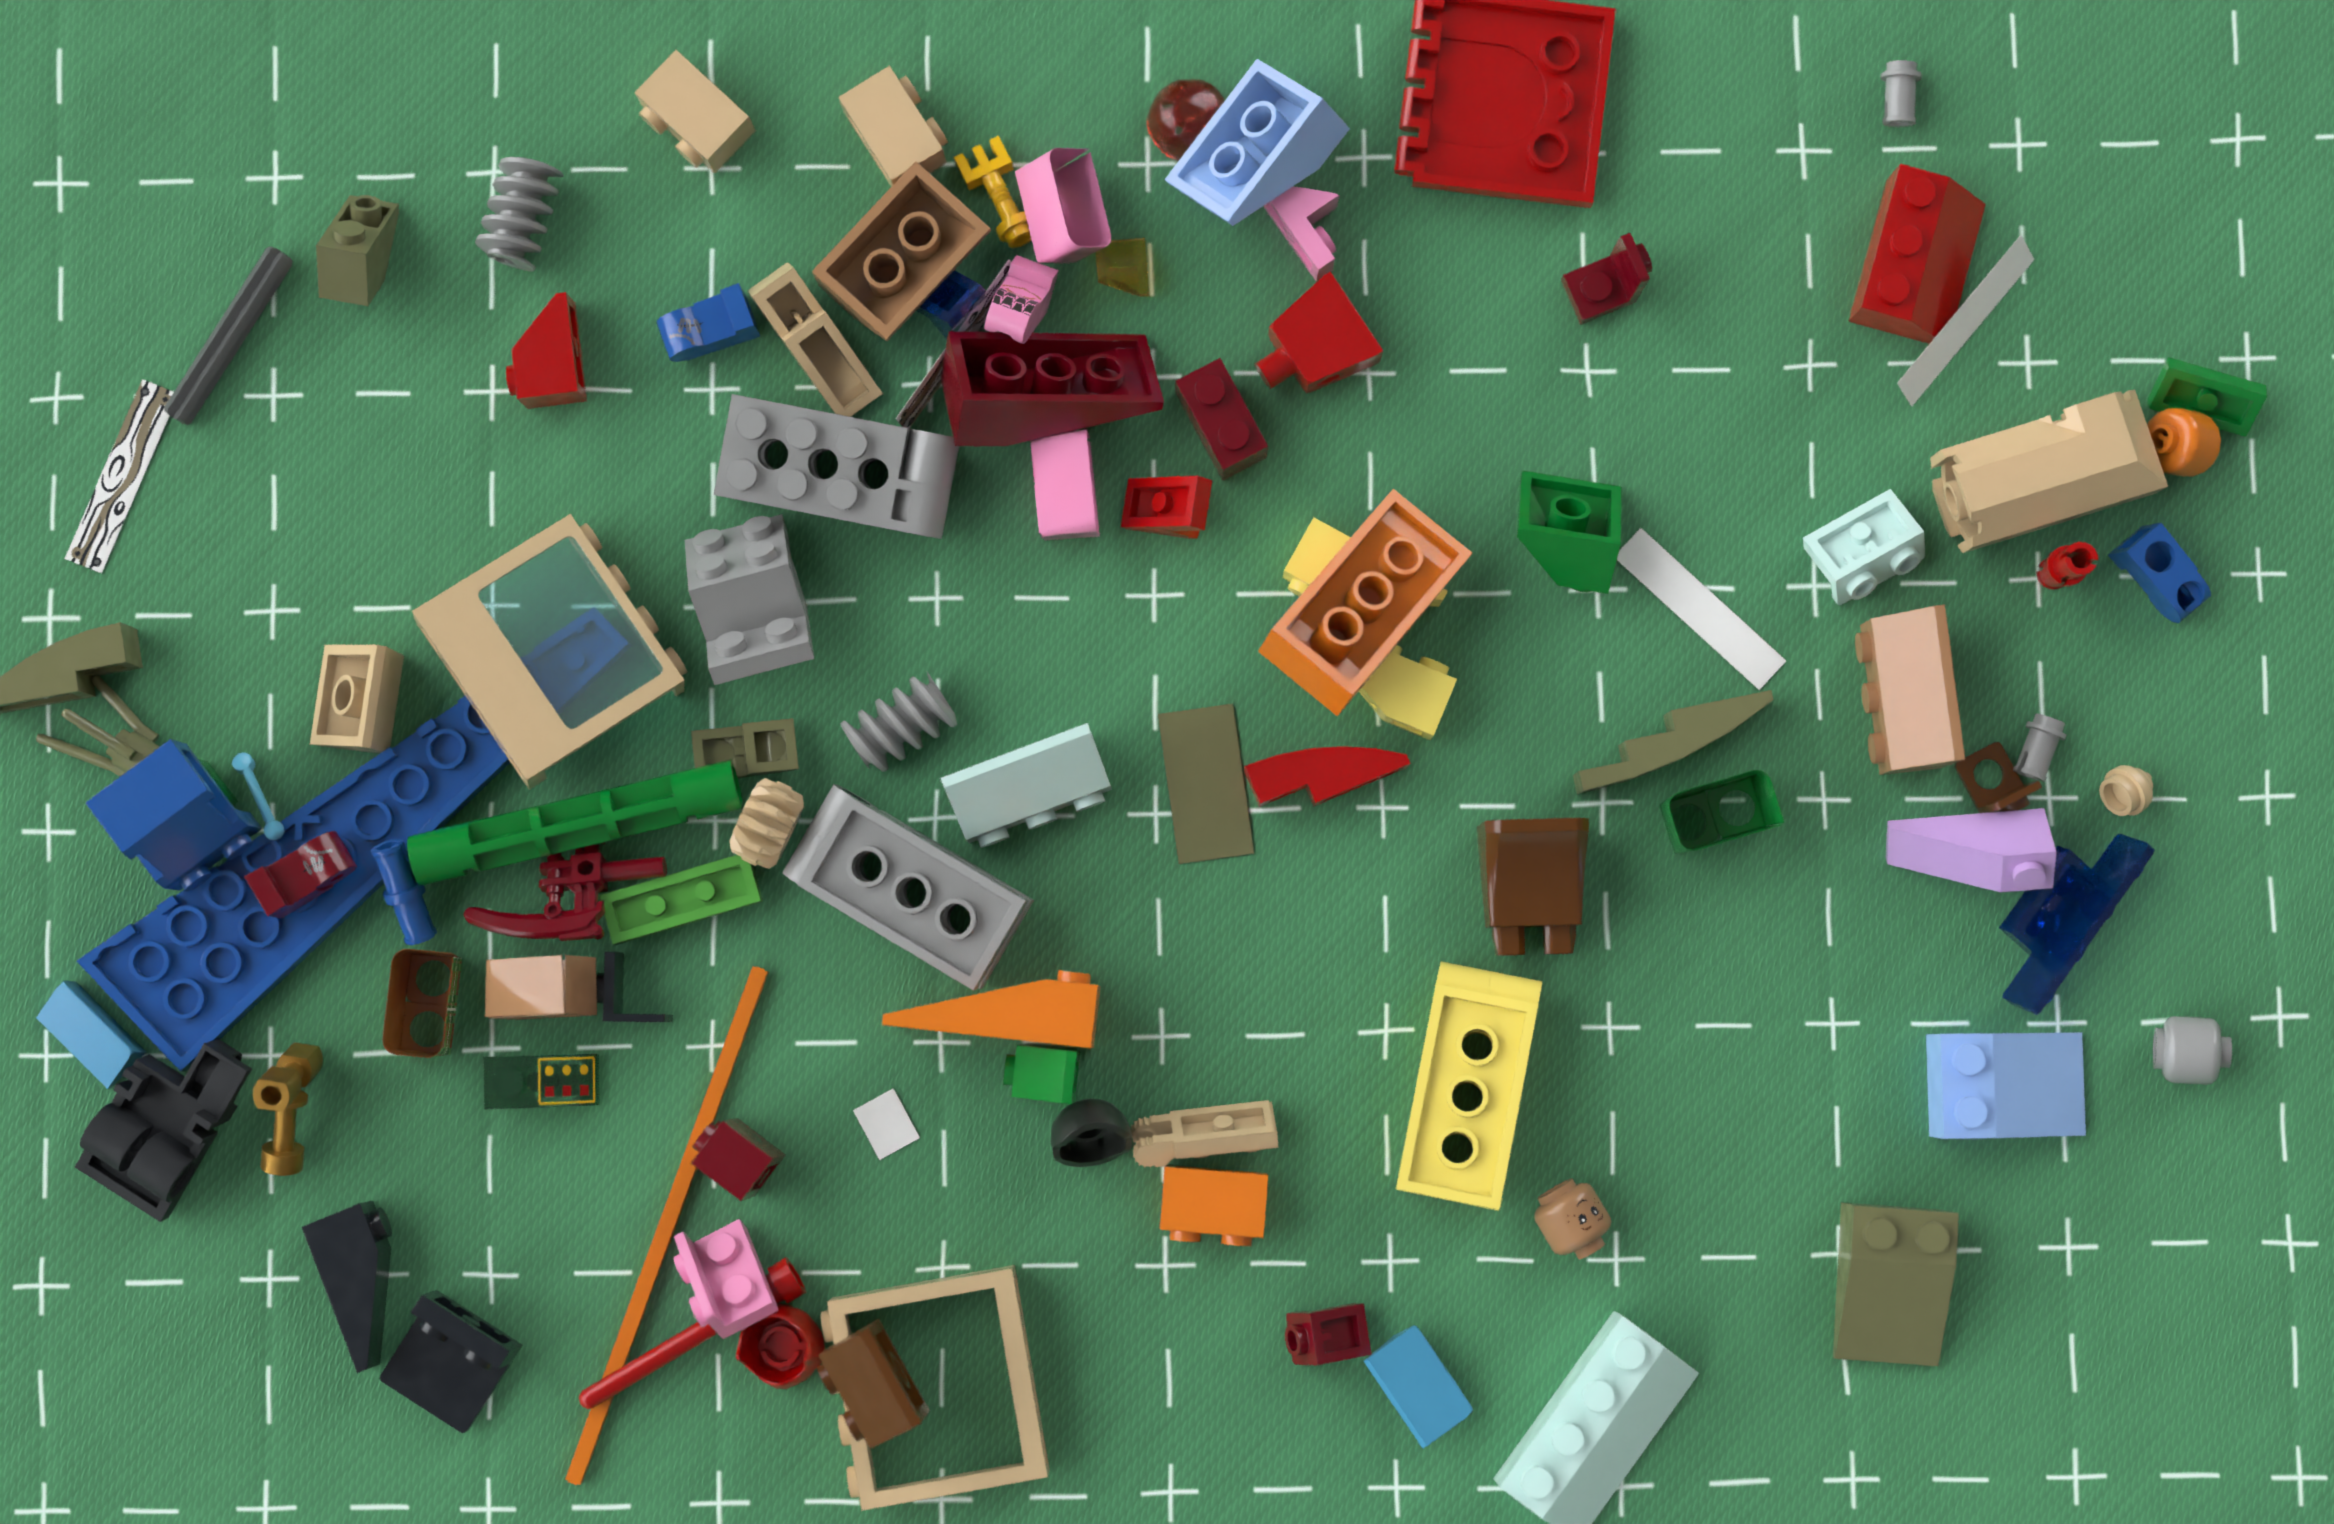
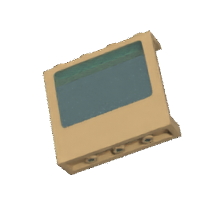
M571 514L412 611L416 624L529 790L547 779L545 774L547 769L668 692L672 691L675 696L684 692V679L682 675L687 673L684 663L672 647L663 650L653 635L659 629L647 609L643 605L635 609L625 593L631 590L619 568L615 564L607 568L597 552L602 549V545L587 523L579 527Z

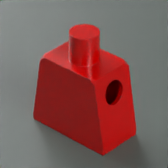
M1330 271L1269 326L1268 336L1276 350L1254 365L1269 389L1294 375L1302 389L1306 393H1311L1376 365L1381 361L1383 349Z

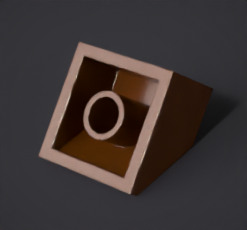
M880 1319L835 1343L818 1355L823 1363L817 1367L822 1382L831 1395L839 1392L848 1408V1411L843 1413L848 1429L856 1441L865 1439L870 1449L921 1424L929 1413L930 1409Z

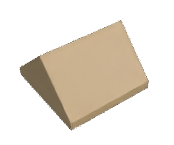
M325 645L310 745L378 754L389 748L392 740L404 655L381 645Z

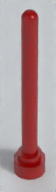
M787 1257L767 1268L768 1274L765 1276L776 1304L783 1300L789 1304L807 1293L798 1272ZM696 1322L584 1389L579 1395L581 1406L586 1409H592L717 1335V1332L709 1324L702 1327L699 1322Z

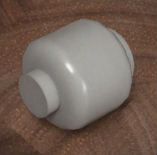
M2170 1016L2166 1019L2163 1028L2154 1029L2153 1068L2162 1069V1074L2168 1082L2210 1085L2217 1080L2220 1067L2230 1068L2232 1039L2231 1037L2221 1036L2220 1026L2212 1018Z

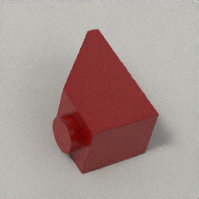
M566 292L556 293L511 349L513 365L506 366V380L511 396L517 395V399L527 409L587 401L576 304Z

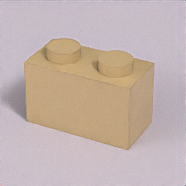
M677 50L634 92L643 107L639 112L642 119L658 134L661 135L667 129L680 142L675 148L695 168L704 163L715 174L756 131L749 116Z
M890 65L838 97L844 114L891 187L915 161L929 173L946 164L942 146L946 145L948 141L933 117L926 121L923 119L915 106L922 101L913 84L906 75L898 80Z

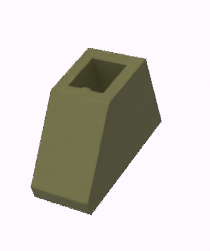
M350 195L316 245L319 298L363 306L370 305L385 281L399 215V204L380 201L378 198L369 195Z

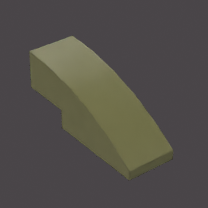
M119 622L86 630L55 642L24 659L0 677V714L96 697L95 686L92 683L94 676L143 668L137 629Z

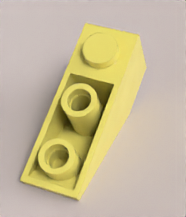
M1397 645L1360 689L1359 693L1383 721L1431 740L1457 679L1447 675L1450 668L1438 661L1421 657L1419 663L1400 656L1402 648Z

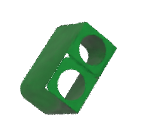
M1751 770L1680 791L1659 804L1674 854L1700 850L1781 826L1773 824L1784 823L1772 781L1768 774L1761 770ZM1733 790L1747 793L1755 805L1752 819L1741 826H1733L1726 823L1719 812V803L1722 797ZM1694 805L1704 813L1706 828L1697 839L1683 840L1678 837L1672 818L1673 812L1678 807ZM1719 833V835L1722 836V839L1715 841L1718 838Z

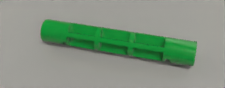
M726 760L408 836V856L414 877L419 886L465 876L468 873V869L471 868L475 872L486 871L688 822V816L695 815L699 820L743 809V799L732 760Z

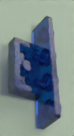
M2117 834L2092 869L2071 850L2061 846L2055 848L2056 860L2053 888L2025 890L1999 927L2000 930L2030 955L2003 993V998L2008 1003L2035 1015L2041 1013L2046 1004L2053 999L2056 990L2073 966L2082 958L2086 948L2102 925L2111 917L2115 907L2134 880L2143 872L2144 866L2155 852V849L2149 843L2123 834Z

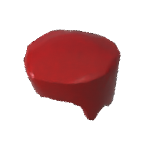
M778 1303L779 1311L742 1329L737 1345L736 1359L761 1381L771 1387L789 1389L806 1381L817 1367L821 1365L822 1361L818 1355L825 1350V1343L817 1323L800 1308H795L785 1303Z

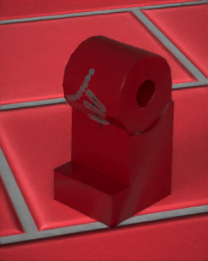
M331 831L308 841L297 850L267 867L261 866L244 877L267 916L284 918L333 888L334 884L355 871L357 865L337 832Z

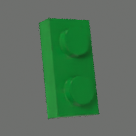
M2168 357L2148 397V408L2158 412L2168 408H2182L2201 412L2212 418L2220 430L2246 437L2268 395L2266 385Z

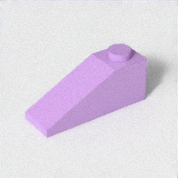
M2044 808L1887 821L1886 861L1888 865L1997 892L2053 888L2056 849Z

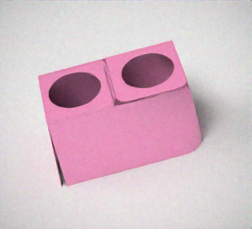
M1054 148L1015 171L1037 263H1075L1108 246L1111 242V232L1091 152L1067 164L1089 149Z
M1087 429L1069 431L1030 441L1039 533L1044 540L1099 537L1090 441H1087V438H1090Z

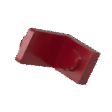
M1631 233L1619 237L1610 256L1564 274L1561 281L1580 325L1635 303L1650 280L1648 273L1652 272V263L1642 243L1636 245Z

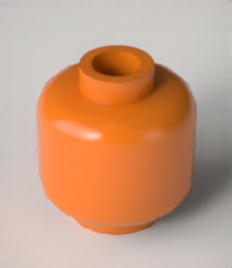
M2168 408L2158 412L2147 424L2163 473L2188 477L2199 475L2207 471L2214 464L2220 452L2221 436L2219 428L2212 418L2201 412L2182 408Z

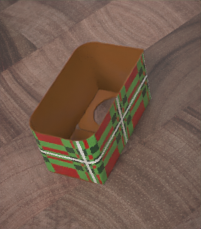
M402 949L394 955L391 962L382 1037L383 1046L389 1053L423 1058L451 1055L462 958L453 953L416 949ZM432 960L443 962L451 972L448 990L442 995L434 997L422 993L416 983V974L419 968L424 963ZM421 1012H435L445 1022L443 1039L433 1047H422L415 1043L411 1037V1022Z

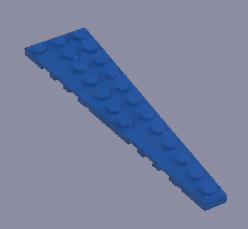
M593 608L535 647L531 654L521 657L520 660L560 716L620 659L632 645L597 609ZM466 696L460 698L456 705L437 718H431L415 729L416 732L393 748H387L280 821L285 831L280 839L270 840L265 834H261L253 840V845L244 853L232 860H227L220 866L211 868L212 875L200 886L187 892L183 890L176 896H170L157 905V909L135 924H129L77 960L81 967L180 1072L190 1069L204 1043L220 1040L384 884L376 860L371 853L373 847L388 840L403 839L408 855V836L441 829L511 763ZM336 831L357 865L356 870L334 884L333 888L284 918L267 916L244 876L261 866L267 867L322 834Z

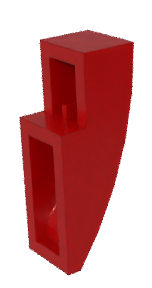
M1338 746L1309 748L1275 755L1245 765L1244 773L1259 807L1305 788L1313 806H1317L1406 769L1411 763L1407 754L1377 748Z

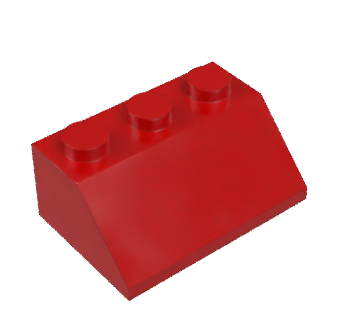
M1900 163L1886 181L1849 322L1930 344L1958 310L1986 204L1948 176Z

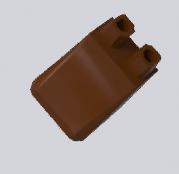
M1589 818L1489 820L1477 826L1485 927L1492 928V940L1496 956L1525 955L1524 927H1543L1544 955L1573 953L1576 926L1582 924Z

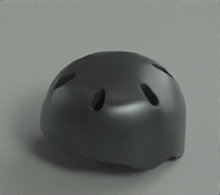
M1101 1099L1076 1101L1064 1108L1052 1125L1051 1147L1055 1161L1072 1167H1088L1109 1162L1129 1152L1132 1148V1134L1129 1123L1124 1114L1108 1101Z

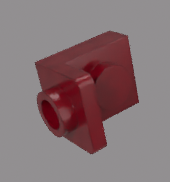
M1351 1303L1314 1311H1296L1286 1314L1285 1343L1295 1365H1322L1371 1355L1364 1303Z

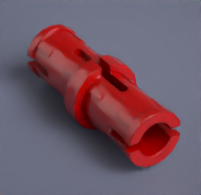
M2076 542L2071 545L2058 547L2039 564L2038 567L2043 568V570L2037 571V579L2043 587L2052 590L2076 585L2085 578L2086 574H2089L2096 568V565L2091 563L2098 560V554L2095 548L2086 542Z

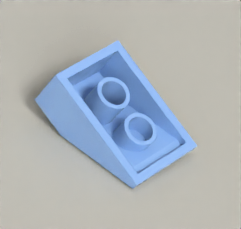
M1256 59L1165 178V181L1234 226L1320 169L1350 128L1322 97Z
M2082 1032L1926 1034L1929 1137L1969 1139L2086 1136Z

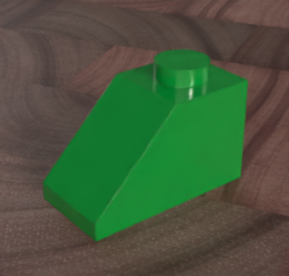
M1017 1045L1016 1055H1006L1003 1085L1012 1086L1011 1097L1073 1104L1076 1097L1080 1051Z

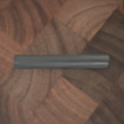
M271 246L265 249L165 405L164 411L169 416L185 425L192 423L290 270L293 261L288 255Z

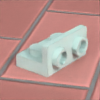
M1891 489L1803 537L1804 549L1831 583L1832 598L1837 605H1842L1851 599L1857 600L1867 596L1881 582L1896 574L1903 575L1913 570L1925 557L1924 530Z

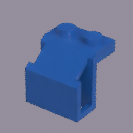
M172 739L86 802V805L120 851L130 860L137 856L153 879L164 889L180 891L184 888L187 892L200 886L212 875L209 868L224 857L227 860H232L244 853L254 843L251 837L262 829L250 812L237 810L233 807L186 743Z

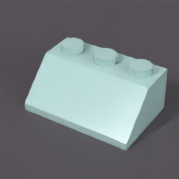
M1088 723L941 778L966 841L971 843L978 840L981 848L1009 838L1007 829L1026 822L1030 830L1057 820L1056 810L1074 804L1077 812L1105 802L1103 793L1112 790Z

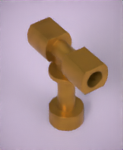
M294 1042L278 1059L276 1067L271 1066L254 1086L253 1099L258 1109L275 1111L273 1141L265 1143L262 1146L260 1167L268 1174L289 1176L303 1170L304 1146L294 1141L297 1108L303 1107L308 1103V1094L302 1091L301 1087H306L322 1067L323 1055L319 1046Z

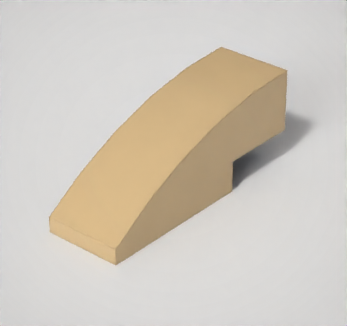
M787 262L747 291L835 414L851 417L883 394L792 265Z

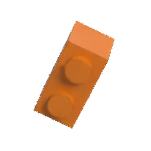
M1166 1165L1164 1168L1160 1230H1170L1169 1240L1200 1242L1201 1233L1220 1234L1221 1244L1252 1246V1237L1264 1238L1268 1174Z

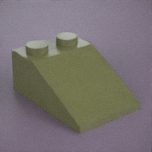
M1841 1202L1833 1344L1834 1359L1927 1366L1939 1365L1956 1269L1959 1213L1940 1209Z

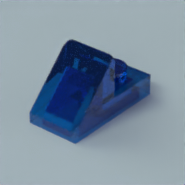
M954 270L916 311L928 317L947 339L948 331L959 330L970 313L984 299L986 291L977 282Z

